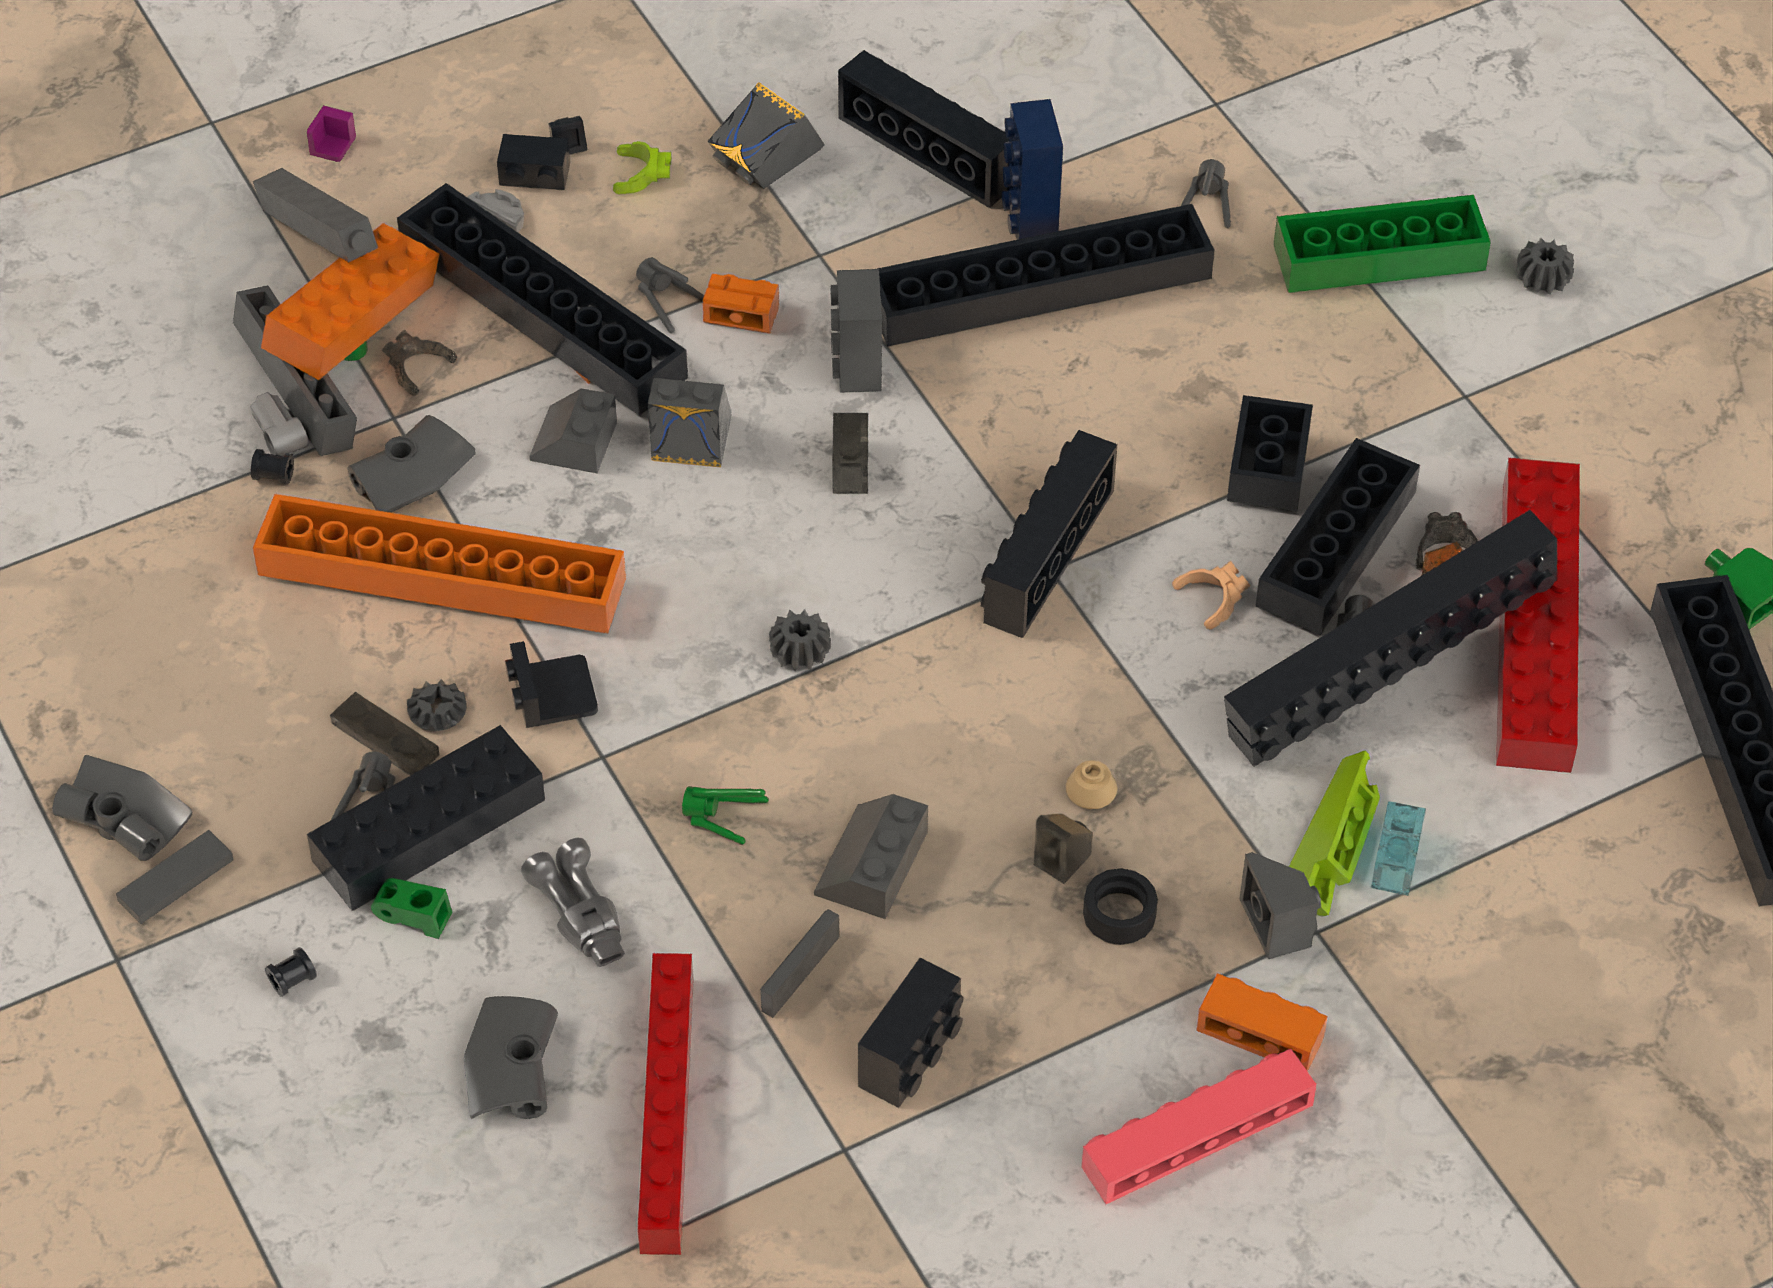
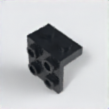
M524 641L510 644L511 659L505 660L508 681H515L516 688H511L515 710L522 709L526 728L593 716L598 712V704L585 656L578 654L529 663Z

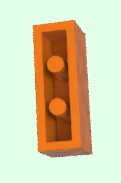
M1217 973L1199 1008L1196 1031L1264 1058L1273 1053L1280 1054L1292 1049L1308 1072L1324 1039L1328 1016L1319 1013L1312 1007L1300 1006L1285 1000L1276 993L1264 992L1246 985L1240 979L1228 978Z

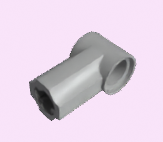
M266 392L257 396L256 401L250 405L251 413L263 431L266 445L271 454L284 456L285 453H292L309 445L302 423L297 417H291L278 395Z

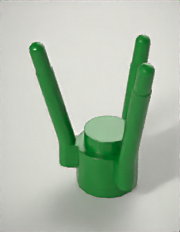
M688 786L683 797L682 813L684 816L692 817L691 826L703 827L742 845L745 843L744 837L706 819L708 816L714 817L716 815L719 802L767 803L769 798L764 796L766 794L764 789H706Z

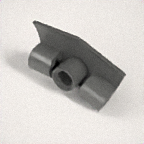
M426 415L405 436L390 439L385 445V450L354 463L347 468L350 480L358 494L363 495L367 493L376 510L391 513L438 491L476 452L475 448L450 426L434 416Z
M90 755L83 757L73 785L63 783L59 787L52 807L55 816L97 828L102 837L108 840H116L140 861H146L155 856L177 835L192 816L190 807L147 773Z
M493 996L484 999L464 1054L469 1115L471 1119L507 1106H511L512 1114L521 1119L537 1118L547 1111L542 1058L558 1016L557 1009L551 1004L537 999L513 996ZM523 1057H528V1058H529V1059H526V1060H518V1059L523 1058Z

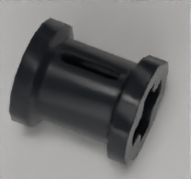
M256 449L251 461L250 473L252 480H260L262 477L280 480L281 484L288 485L294 470L293 454L285 453L284 456L267 454L263 449Z
M301 947L293 950V955L275 966L270 964L265 968V973L270 983L281 997L288 993V989L303 980H313L317 977L313 963Z

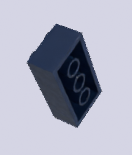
M1051 99L1010 103V117L1004 120L1006 137L1009 138V142H1005L1003 146L1005 162L1008 163V167H1003L1004 186L1007 187V191H1002L1003 209L1010 212L1008 214L1010 235L1015 234L1018 240L1059 231L1063 143Z

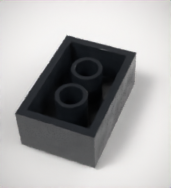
M1243 395L1230 470L1227 501L1298 511L1313 404Z
M922 958L918 959L858 1043L859 1088L898 1108L907 1096L913 1097L921 1085L922 1075L928 1067L933 1068L937 1064L943 1051L942 1046L948 1038L954 1039L962 1026L963 1018L960 1017V1008L964 997L961 995L960 977Z

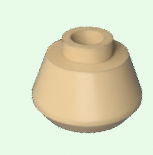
M1090 760L1079 764L1068 777L1066 793L1069 799L1079 807L1099 809L1109 805L1114 800L1117 794V783L1105 764Z

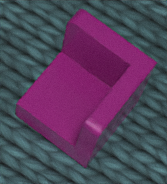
M324 105L307 129L310 155L335 162H340L356 138L353 113Z

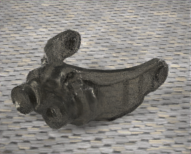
M403 330L396 337L395 340L398 342L394 344L390 341L382 349L390 358L388 363L395 369L398 383L413 396L419 393V389L406 374L404 369V361L413 355L434 354L437 356L442 355L450 363L457 361L456 353L440 342L421 340L418 336L412 337L406 330Z
M1432 512L1427 516L1428 523L1425 525V534L1418 546L1415 566L1418 570H1423V552L1434 544L1452 543L1466 549L1478 542L1473 532L1468 529L1467 523L1463 521L1461 513L1453 512L1448 516H1441L1438 512Z

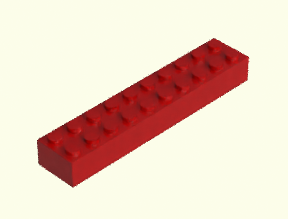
M1508 457L1503 482L1502 526L1531 510L1557 538V581L1547 591L1538 592L1526 599L1516 610H1508L1500 615L1496 766L1571 773L1578 746L1580 464Z

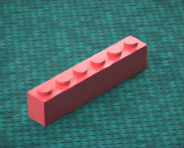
M1292 1049L1280 1054H1270L1255 1066L1246 1070H1236L1221 1082L1196 1089L1187 1098L1176 1103H1165L1151 1115L1142 1119L1134 1118L1129 1120L1117 1131L1108 1135L1101 1134L1095 1136L1083 1146L1082 1169L1105 1204H1108L1312 1107L1317 1084Z

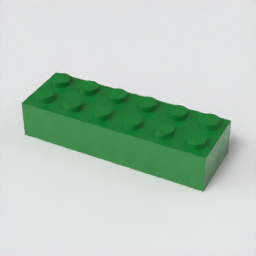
M1465 195L1277 216L1273 245L1287 291L1291 293L1486 271L1491 241L1475 196Z

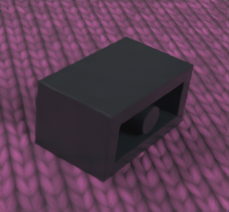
M503 134L497 158L499 185L565 190L571 163L569 138Z

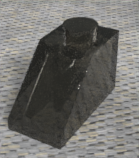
M1062 813L1040 815L1036 820L1034 866L1065 884L1091 856L1093 832L1082 822L1074 821Z

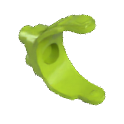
M640 141L632 142V144H621L617 147L618 155L639 158L646 162L647 165L638 174L629 178L627 182H616L613 185V191L616 194L636 193L645 189L651 182H658L660 178L670 179L671 152H659V148L649 147L647 143Z

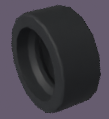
M1118 868L1106 870L1096 875L1087 885L1084 896L1083 915L1086 926L1093 935L1113 944L1134 943L1146 937L1154 927L1158 898L1155 887L1145 876L1133 870ZM1122 893L1138 899L1143 905V911L1131 919L1119 920L1103 914L1097 905L1101 898L1109 894Z

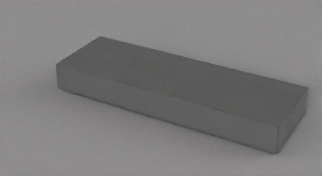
M207 830L117 892V900L142 924L234 860L233 854L210 830Z
M829 909L825 910L761 987V1008L763 1013L774 1018L839 939L838 914Z

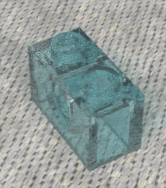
M1388 801L1371 888L1409 896L1426 808Z

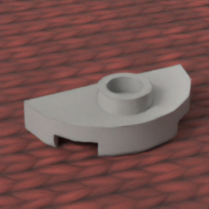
M495 189V193L480 194L478 191L467 197L519 233L523 227L524 212L521 202L513 194Z

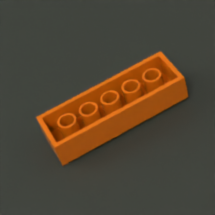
M382 223L373 231L378 246L377 249L350 262L338 258L266 316L261 348L315 379L320 380L433 286L440 254L426 247L423 243L417 242L399 232L397 229Z

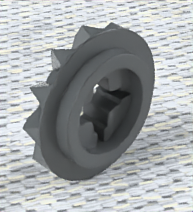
M442 679L438 684H429L425 681L422 688H413L411 698L407 699V712L410 720L416 726L429 731H441L455 726L464 717L467 709L464 692H460L455 683L447 685ZM441 698L442 703L438 705L435 713H433L431 704L435 702V699Z

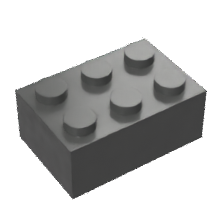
M879 269L837 270V284L830 285L831 306H837V309H831V330L837 331V333H831L832 355H838V358H832L833 379L840 380V393L882 391V312Z

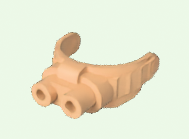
M1231 561L1222 568L1216 566L1212 570H1191L1175 578L1172 582L1175 590H1179L1189 583H1210L1218 585L1223 589V601L1220 608L1204 622V626L1209 630L1217 627L1221 622L1230 617L1234 610V604L1242 598L1241 593L1248 589L1250 584L1243 575L1240 577L1236 576L1239 571Z

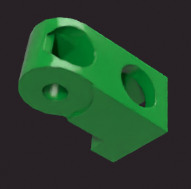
M394 878L386 879L383 882L371 905L373 914L382 921L391 924L401 923L402 925L422 929L424 935L435 939L440 938L453 913L446 889Z

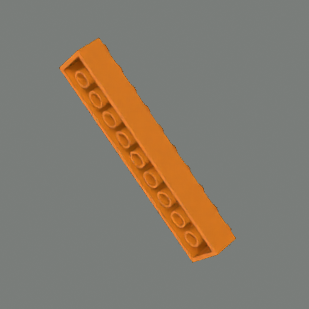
M274 494L253 546L259 576L607 634L609 633L626 580L624 551L280 494Z

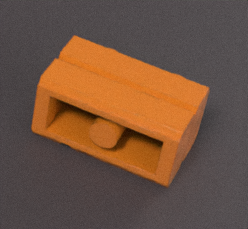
M712 273L708 288L703 297V322L771 333L774 319L779 309V285L772 284L766 280L754 281L738 278L732 274L719 275Z

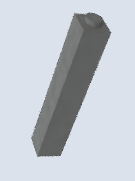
M280 168L253 181L264 212L345 261H353L378 248L368 217L287 170Z

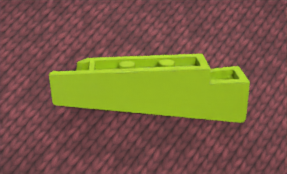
M1366 750L1341 760L1289 865L1291 868L1304 872L1309 885L1317 888L1321 899V907L1317 909V915L1322 917L1330 913L1335 883L1340 886L1351 882L1380 800L1377 785H1369L1365 768L1368 760H1370L1369 753Z

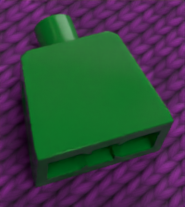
M1745 548L1732 559L1720 549H1715L1707 557L1705 566L1714 572L1713 577L1728 575L1749 630L1773 613L1772 559L1753 548Z

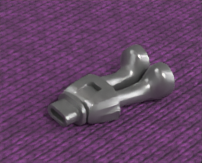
M577 837L563 843L558 849L556 864L548 852L536 853L523 863L521 873L530 885L542 890L558 910L561 916L557 924L559 932L574 947L583 951L585 956H592L598 967H602L621 959L625 952L620 945L622 939L616 908L613 901L600 896L592 885L586 872V867L591 857L590 847L586 840ZM557 868L569 882L581 902L574 904L559 878Z

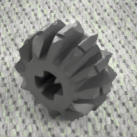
M1542 238L1537 243L1528 241L1526 247L1521 249V252L1518 254L1517 278L1523 280L1524 288L1534 287L1536 293L1540 290H1545L1550 295L1554 289L1563 291L1564 286L1570 283V279L1573 277L1574 254L1567 251V245H1556L1555 239L1551 242H1545Z
M805 609L801 614H795L789 610L787 618L777 616L775 626L771 627L769 632L772 656L778 658L781 667L792 664L795 671L799 666L803 665L811 670L813 662L823 664L825 654L829 653V649H831L828 623L822 622L819 613L808 616Z

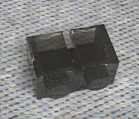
M833 413V494H868V413Z

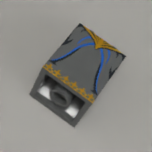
M760 82L756 84L708 140V143L715 151L712 156L719 164L725 168L731 165L736 169L735 173L745 183L751 185L752 182H755L763 189L820 151L825 145L804 113Z
M653 378L648 401L651 460L721 467L732 416L724 384Z

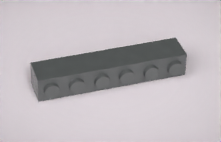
M267 285L236 292L233 317L234 326L294 417H297L302 423L306 435L319 455L324 456L353 449L357 417L329 375L326 374L320 380H317L261 348L266 316L280 305L270 287Z

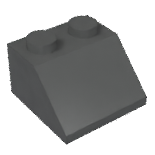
M581 388L550 405L529 456L530 461L597 474L617 424L615 394Z
M1253 852L1245 854L1239 899L1267 958L1272 959L1311 948L1313 934L1318 927L1316 919L1317 909L1321 907V899L1317 888L1309 885L1304 872Z

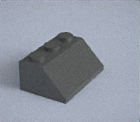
M895 794L858 804L814 890V896L886 919L928 833V805Z

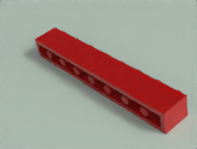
M653 953L638 1213L640 1254L681 1255L694 983L692 954Z

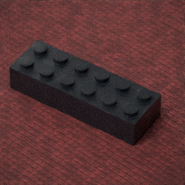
M865 50L838 70V119L988 208H991L1002 198V191H1007V187L1004 186L1003 167H1008V163L1005 162L1003 146L1005 142H1009V138L1006 137L1005 131L995 127L982 117L971 113L956 102L947 99L932 88L923 85Z
M1081 430L1077 431L1071 442L1066 441L1064 443L1056 466L1051 465L1049 467L1041 490L1036 489L1033 492L1029 502V509L1025 515L1021 513L1017 517L1013 534L1009 539L1005 538L1002 541L994 564L989 563L983 572L981 583L985 584V591L981 599V607L984 608V624L1020 638L1025 636L1114 492L1118 444Z
M1356 438L1260 576L1256 607L1321 635L1415 495L1420 465Z
M499 725L309 832L307 839L312 862L348 907L354 911L375 899L386 879L394 878L406 881L545 801L542 772L505 729Z

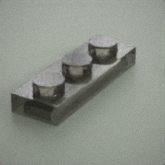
M354 692L330 714L331 723L373 752H380L386 755L393 765L408 775H412L430 765L440 755L438 745L357 692Z

